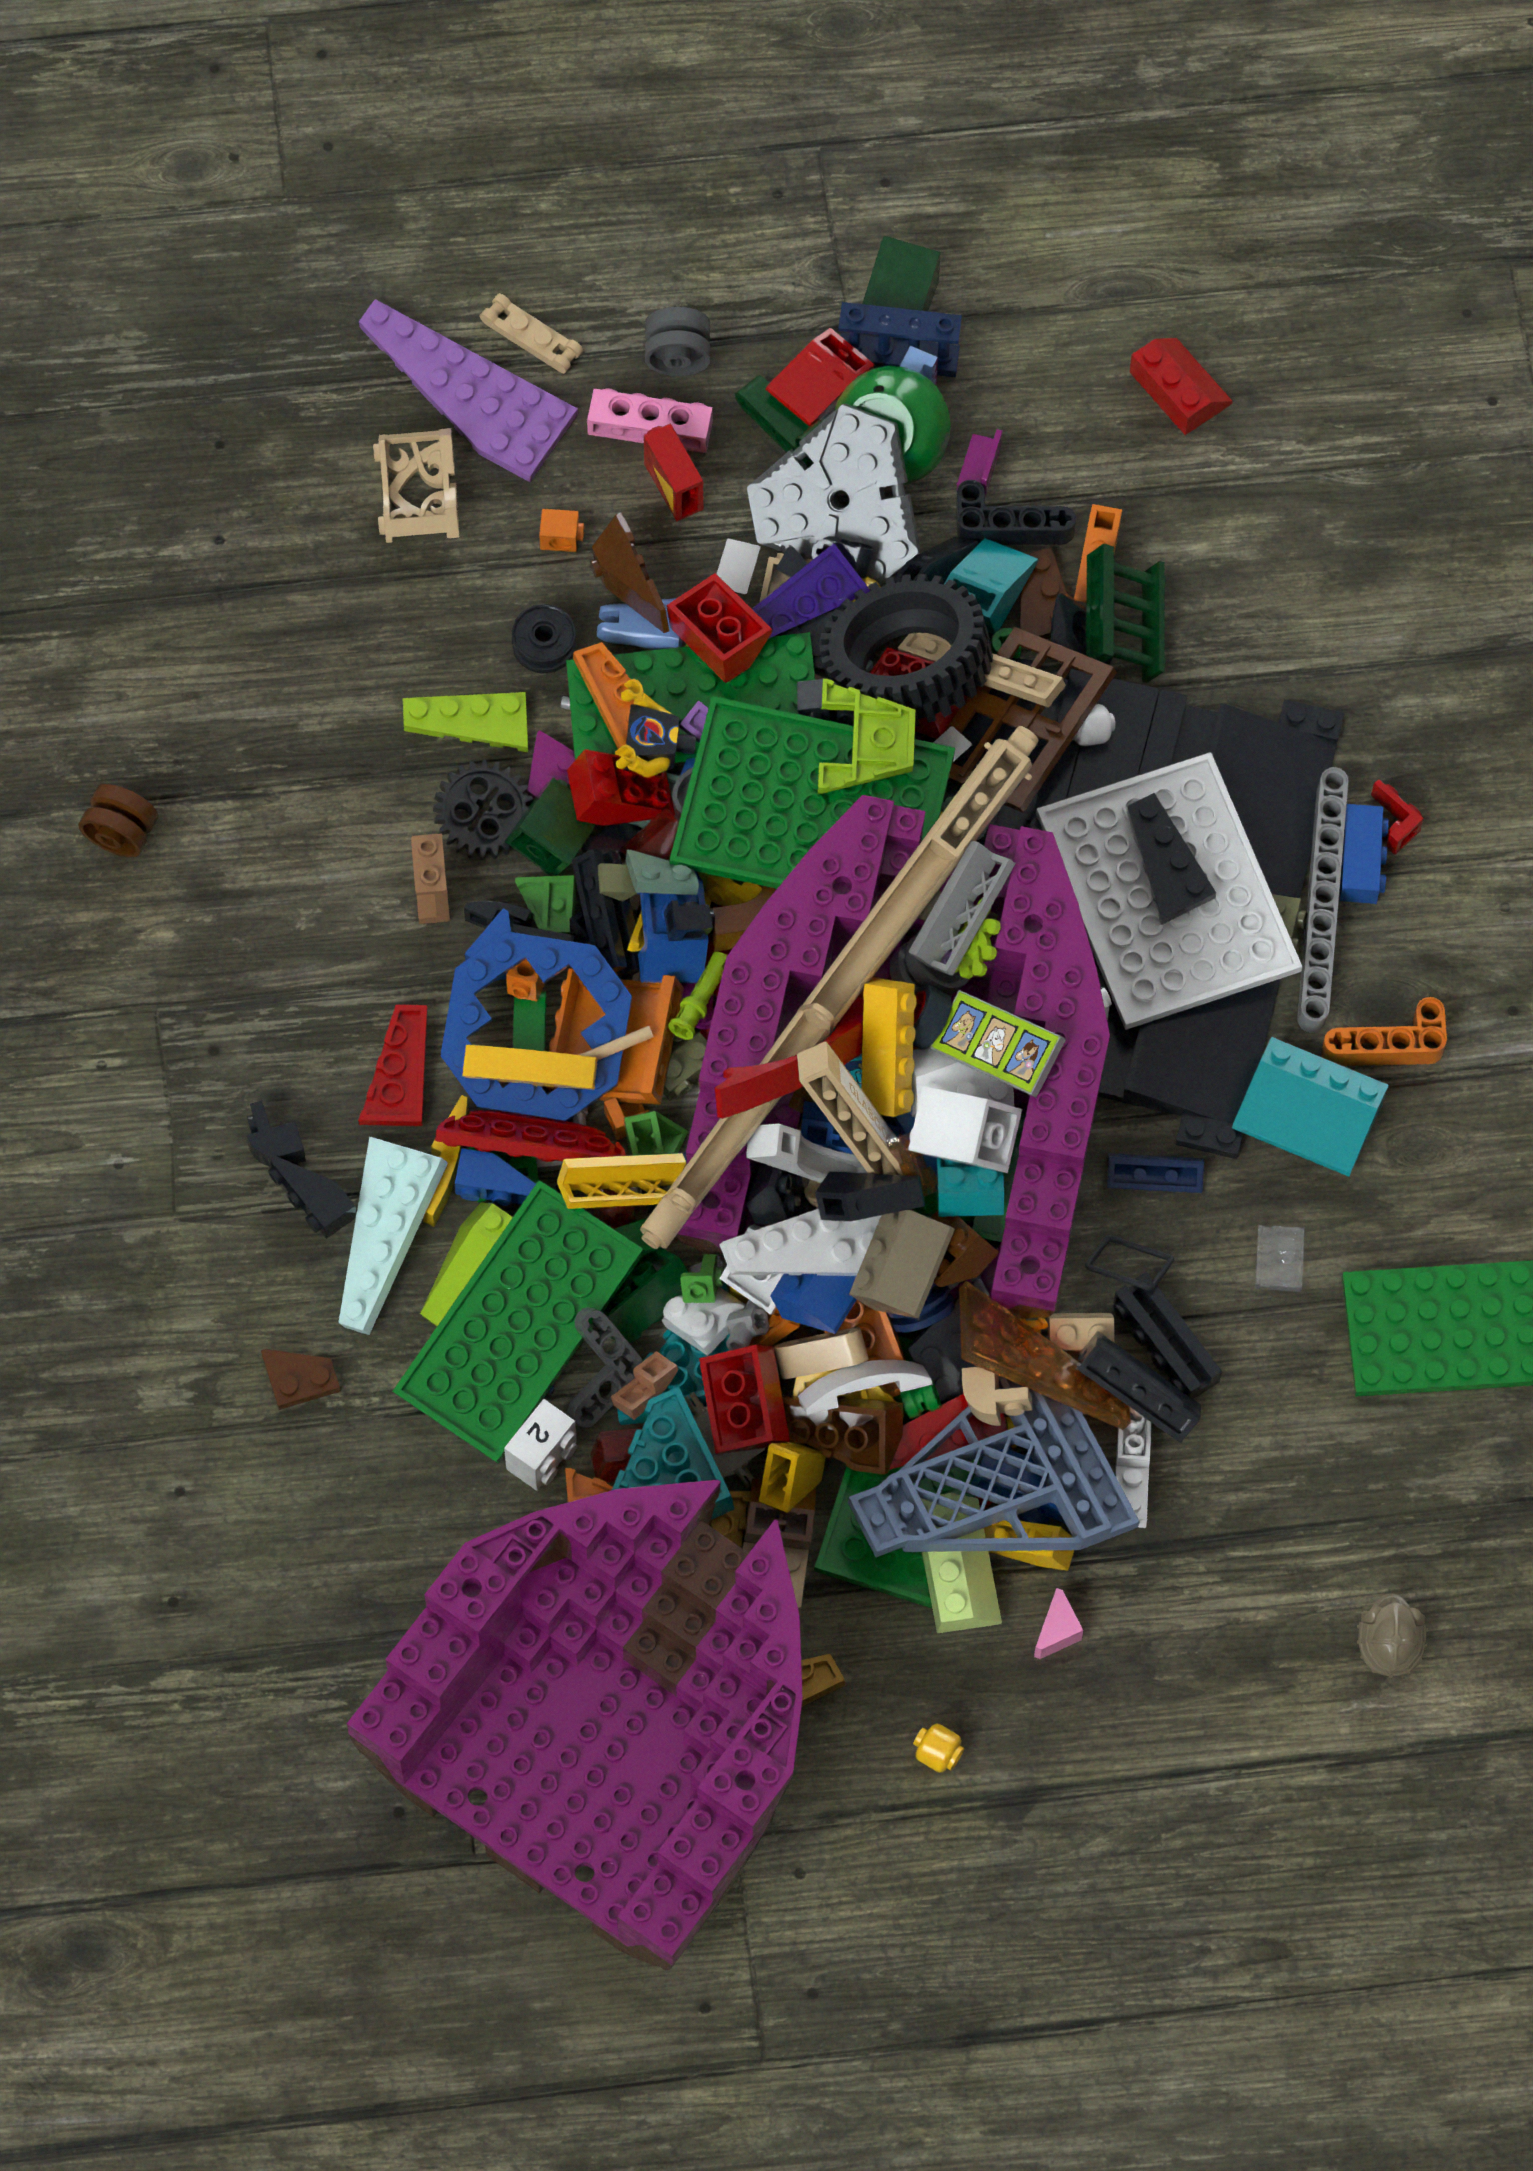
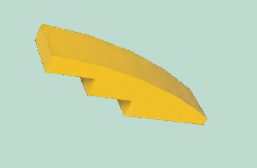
M466 1045L462 1076L466 1078L498 1080L500 1082L526 1083L534 1086L594 1090L598 1058L527 1049Z
M461 1095L449 1117L455 1116V1120H458L462 1116L468 1115L467 1097ZM435 1140L431 1145L432 1155L441 1157L448 1162L423 1217V1222L435 1227L449 1200L456 1180L461 1148L465 1146L451 1147Z

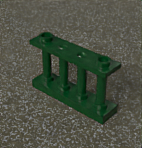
M1102 544L1087 555L1086 656L1103 663L1114 657L1141 665L1142 682L1145 683L1150 682L1165 672V562L1159 561L1144 572L1117 564L1114 560V546ZM1114 575L1141 583L1142 598L1115 590ZM1114 603L1142 611V625L1115 618ZM1114 630L1142 638V653L1115 645Z

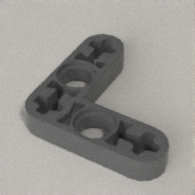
M592 1307L583 1308L578 1312L575 1318V1328L605 1363V1366L572 1399L567 1409V1415L575 1420V1424L584 1428L593 1426L613 1406L611 1396L635 1379L633 1369L643 1362L640 1355L608 1317ZM589 1318H594V1325L601 1331L597 1333V1331L589 1328ZM614 1336L615 1347L610 1352L605 1353L603 1349L605 1340L608 1337ZM619 1357L630 1361L629 1366L631 1368L629 1371H625L626 1366L618 1359ZM605 1381H610L612 1386L610 1393L607 1396L601 1397L599 1392L600 1386ZM591 1397L599 1403L597 1405L594 1404L595 1401L591 1400ZM583 1406L586 1407L585 1412L587 1413L584 1418L581 1417L582 1412L580 1411Z

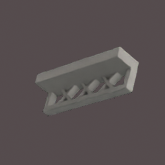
M971 840L908 952L926 966L953 976L1016 863L1008 858L992 853L979 842ZM995 864H1000L1001 867L997 874L990 878L989 874ZM984 893V897L981 900V902L978 905L974 906V901L977 898V896ZM968 921L965 931L958 934L961 924ZM952 949V954L947 963H941L945 953Z

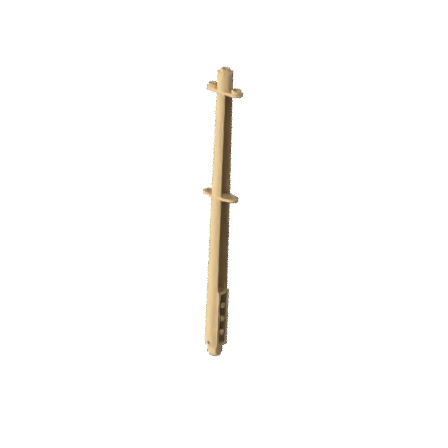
M1018 726L1007 741L997 739L992 745L988 742L984 744V747L988 750L806 1001L798 1009L795 1016L760 1064L795 1056L799 1052L818 1045L831 1034L835 1026L863 991L864 984L869 983L956 868L970 841L978 839L1022 779L1030 780L1032 778L1031 774L1028 773L1032 768V763L1028 756L1039 742L1033 732L1023 726ZM781 1097L750 1110L719 1119L670 1189L641 1226L640 1230L644 1234L642 1240L654 1249L659 1247L667 1248Z

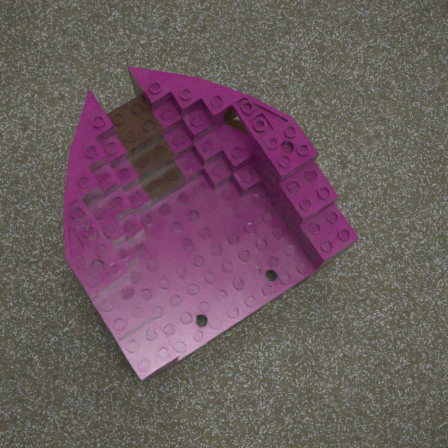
M719 1480L615 1489L535 1511L465 1542L424 1594L426 1608L385 1659L387 1665L386 1674L347 1722L349 1736L358 1751L408 1800L432 1817L437 1812H440L485 1845L486 1856L538 1893L543 1888H546L592 1921L593 1932L613 1947L633 1958L659 1966L663 1970H670L689 1946L695 1935L731 1889L756 1849L762 1835L772 1823L777 1804L783 1798L793 1777L802 1709L800 1615L778 1521L775 1519L749 1553L707 1525L711 1520L715 1502L719 1497L721 1481ZM549 1546L554 1548L552 1550L546 1551ZM473 1791H484L487 1794L486 1802L482 1805L471 1804L468 1797ZM580 1867H590L594 1871V1877L588 1882L579 1881L575 1873Z

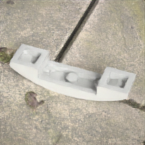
M873 1360L841 1368L822 1377L798 1395V1398L806 1414L810 1415L838 1408L837 1396L892 1382H895L899 1390L904 1392L932 1385V1380L923 1365L904 1360Z

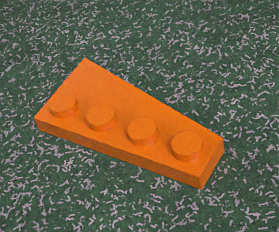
M601 642L574 651L573 660L619 749L621 746L626 745L630 705L634 704V700L630 702L623 701L621 699V692L628 689L624 686V683L631 679L626 674V669Z

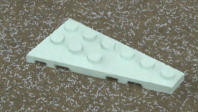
M369 1137L338 1322L345 1328L370 1335L448 1162L443 1158Z

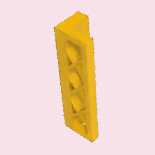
M682 1153L564 1159L557 1184L568 1209L656 1205L667 1193V1191L659 1187L672 1186L685 1168L686 1160ZM639 1187L647 1193L638 1194L630 1190V1188ZM610 1189L618 1194L609 1196L600 1190ZM572 1190H580L588 1196L574 1197Z

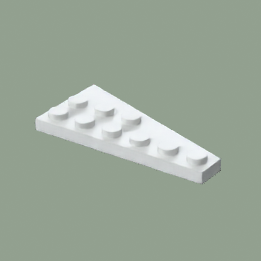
M819 1209L725 1240L719 1245L731 1275H769L773 1273L856 1276L881 1215L851 1222L821 1220Z

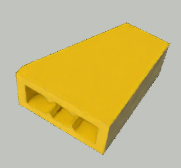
M798 1442L771 1443L768 1447L759 1502L788 1513L822 1481L826 1456L822 1455L821 1451Z

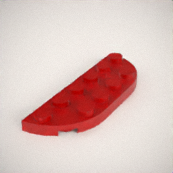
M470 1111L469 1115L462 1116L458 1120H455V1116H451L440 1123L435 1137V1141L443 1142L451 1147L460 1145L475 1147V1149L482 1152L500 1151L506 1152L513 1157H521L523 1155L537 1157L545 1162L555 1160L563 1162L564 1159L626 1156V1152L619 1142H616L614 1145L605 1137L606 1133L598 1129L573 1122L504 1111Z

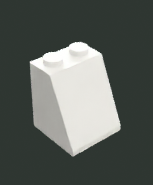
M923 1086L921 1096L917 1102V1114L914 1127L910 1133L908 1150L1008 1173L1022 1109L985 1098Z

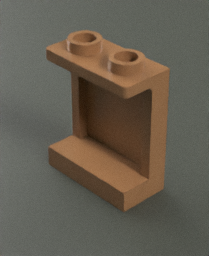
M442 833L412 836L411 846L419 924L450 921Z

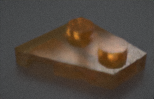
M911 1132L886 1141L890 1151L898 1148L903 1163L899 1164V1168L903 1175L920 1176L923 1196L925 1197L936 1192L937 1178L934 1170L930 1166L927 1167L924 1154L908 1150Z

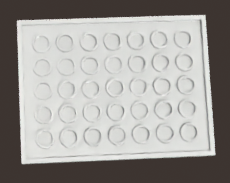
M1211 752L1037 808L1036 815L1043 831L1053 832L1080 907L1090 946L1125 1030L1302 971V964ZM1152 793L1156 794L1216 891L1215 899L1162 925L1159 920L1156 903L1152 897L1148 876L1142 864L1139 847H1137L1127 815L1128 805Z

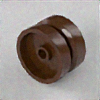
M100 784L90 800L92 808L85 810L78 824L79 830L93 844L108 852L128 858L137 857L141 854L147 842L146 834L152 831L158 819V811L151 803L133 791L112 784Z

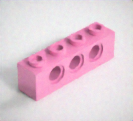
M609 388L602 390L594 389L587 418L588 435L644 443L643 435L647 434L649 430L671 423L686 450L706 453L713 422L712 407L698 402L689 404L677 402L672 398H651L641 393L625 394ZM617 412H625V413H627V414H625V415H623V416H619V415H616L615 413H617ZM648 416L656 417L654 420H646L645 418ZM677 421H684V422H686V423L683 424V425H677V424H675V422H677Z

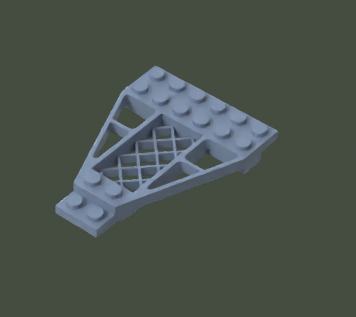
M1054 1360L1028 1369L1027 1365L998 1375L999 1389L1028 1387L1032 1397L1031 1411H1024L1021 1415L1010 1416L1015 1426L1014 1428L978 1441L968 1422L974 1415L968 1406L898 1472L889 1475L879 1486L852 1495L848 1499V1504L875 1557L902 1548L904 1552L1081 1550L1138 1528L1140 1521ZM958 1429L962 1430L969 1445L923 1462ZM1015 1444L1027 1449L1028 1452L1025 1459L1022 1460L1006 1454L1009 1446ZM988 1456L999 1460L996 1470L992 1471L977 1465L980 1457ZM1030 1456H1031V1458H1032L1034 1464L1028 1462ZM1003 1462L1021 1469L1017 1479L999 1473ZM958 1467L969 1471L966 1483L949 1477L950 1469ZM1025 1470L1042 1477L1039 1487L1021 1481ZM973 1474L991 1479L988 1490L970 1484ZM928 1478L939 1482L940 1485L937 1493L919 1488L921 1480ZM995 1481L1013 1488L1010 1498L992 1493ZM944 1485L962 1491L958 1502L940 1496ZM1017 1489L1029 1493L1014 1499ZM966 1493L984 1499L980 1510L962 1504ZM921 1498L933 1502L929 1513ZM988 1501L999 1504L984 1511ZM1047 1503H1054L1073 1537L1029 1538L1017 1515ZM936 1504L954 1510L950 1521L932 1515ZM958 1512L969 1516L955 1522ZM1003 1520L1011 1524L1018 1537L956 1539Z

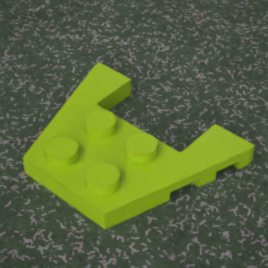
M823 679L821 709L854 711L852 764L819 763L818 793L823 794L912 772L914 764L915 709L881 697L875 699L861 694L858 689L850 686L847 689L835 685L834 681L830 679Z

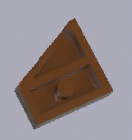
M270 1349L261 1350L279 1410L341 1392L331 1358Z

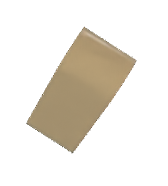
M859 1327L840 1330L836 1334L825 1333L791 1340L774 1346L782 1379L850 1367L869 1360L861 1328Z

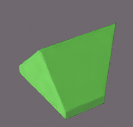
M656 1111L624 1117L630 1156L678 1154L689 1132Z

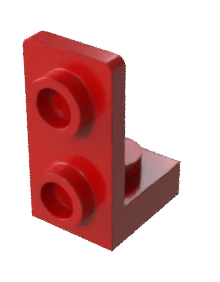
M1378 779L1373 784L1371 796L1398 819L1387 833L1389 835L1387 848L1396 855L1421 831L1424 818L1414 805L1404 802L1391 785H1385Z

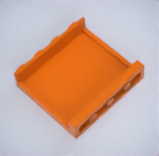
M568 969L567 979L562 982L561 986L563 998L561 1008L556 1011L555 1024L557 1027L555 1037L550 1040L549 1052L580 1055L592 1050L582 1037L581 1032L602 1018L605 1013L574 970ZM663 975L662 983H641V981L621 980L632 995L626 1035L650 1026L654 1037L624 1049L618 1085L598 1100L607 1101L616 1097L618 1102L661 1105L675 1036L669 1030L668 1024L671 1019L676 1018L680 1011L684 987L675 976ZM546 1087V1088H547V1089L550 1091V1093H551L552 1091H554V1090H555L556 1088H558V1087Z

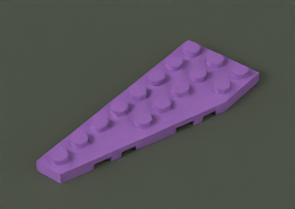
M376 299L359 320V327L381 351L387 353L395 362V366L412 380V384L441 415L444 414L454 425L455 430L461 436L464 435L479 455L528 482H531L578 415V408Z

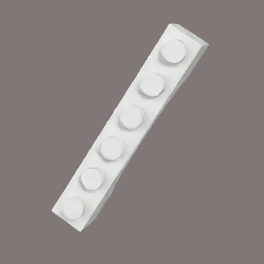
M782 1124L760 1125L747 1141L746 1158L822 1183L829 1171L867 1173L855 1155L812 1143L801 1135V1131Z

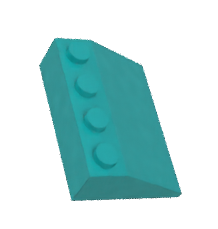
M1271 1037L1235 1118L1232 1129L1349 1177L1380 1112L1389 1085Z

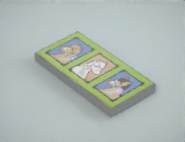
M959 990L951 1005L947 1022L930 1048L1036 1098L1066 1039Z

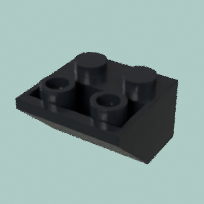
M760 1163L746 1203L754 1223L772 1225L793 1218L795 1213H798L800 1210V1198L803 1189L808 1186L809 1179Z

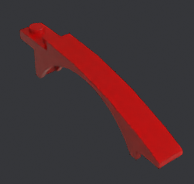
M856 998L835 1026L836 1029L821 1042L827 1041L843 1065L862 1054L864 998ZM797 1055L771 1063L731 1067L723 1071V1078L727 1079L715 1087L717 1117L727 1118L804 1087L799 1081Z

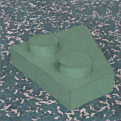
M627 850L625 861L636 893L697 895L699 883L694 869L683 865H671L668 860Z

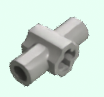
M748 1300L744 1310L730 1313L726 1320L728 1333L730 1334L726 1346L730 1351L747 1347L753 1337L765 1335L770 1327L766 1311Z

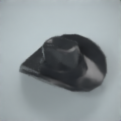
M1061 591L1057 594L1050 629L1051 642L1086 655V608L1067 593ZM1113 657L1104 663L1110 665Z

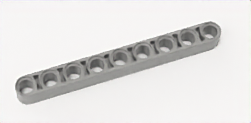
M1330 767L1322 773L1316 792L1306 909L1307 919L1304 933L1297 1015L1300 1028L1309 1033H1316L1324 1027L1330 1009L1348 793V776L1345 771L1337 767ZM1326 783H1335L1339 789H1330ZM1324 811H1332L1337 817H1328L1324 814ZM1329 839L1335 845L1327 846L1321 840ZM1326 867L1330 869L1332 873L1323 874L1322 872H1320L1318 868ZM1325 896L1330 902H1320L1316 897ZM1314 925H1324L1327 931H1318ZM1320 953L1325 959L1316 960L1311 954ZM1316 981L1323 988L1314 989L1309 985V982ZM1314 1010L1318 1012L1321 1017L1312 1018L1306 1013V1011Z

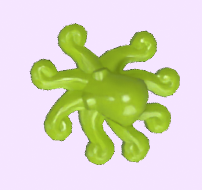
M985 917L955 973L960 971L962 978L970 979L973 974L976 976H984L986 974L987 966L983 962L991 961L997 955L996 948L991 945L990 937L998 934L1001 929V924L998 920L986 919ZM968 921L964 923V927L958 930V934L965 931Z

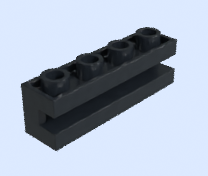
M591 849L572 859L589 943L597 947L618 978L624 980L640 972L639 951L631 952L627 950L636 926L630 898L620 901L600 894L598 876L599 864H622L620 852L609 851L603 855L602 850Z
M1147 1272L1136 1278V1280L1147 1284L1153 1281ZM1125 1285L1115 1292L1113 1309L1121 1321L1126 1320L1133 1329L1132 1335L1137 1343L1148 1348L1151 1352L1150 1357L1153 1364L1159 1371L1164 1370L1167 1373L1171 1384L1192 1399H1195L1220 1382L1222 1370L1158 1286L1149 1291L1136 1286L1127 1288Z
M1099 1331L1096 1332L1079 1353L1078 1360L1080 1362L1077 1364V1370L1181 1443L1199 1422L1201 1404Z

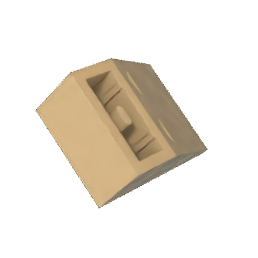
M1053 1313L1047 1317L1048 1341L1052 1342L1053 1350L1052 1358L1048 1359V1362L1055 1361L1082 1414H1114V1395L1077 1370V1364L1080 1362L1078 1360L1079 1353L1097 1331L1114 1342V1317L1112 1313Z

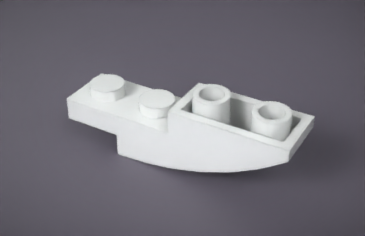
M1120 1406L1115 1476L1140 1521L1138 1527L1146 1528L1151 1422L1131 1407Z

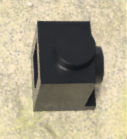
M678 900L670 902L664 911L668 941L702 940L708 936L715 926V913L713 909H710L709 904L698 905L697 902H686L679 906Z

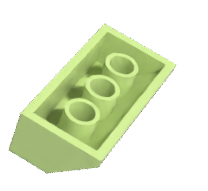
M940 1494V1496L957 1502L960 1498L958 1494ZM964 1497L962 1504L980 1510L978 1498ZM921 1498L929 1513L933 1502ZM936 1504L932 1515L950 1521L954 1510ZM958 1512L955 1522L969 1516ZM984 1528L956 1539L986 1538ZM988 1551L922 1552L937 1633L999 1625L1002 1623Z

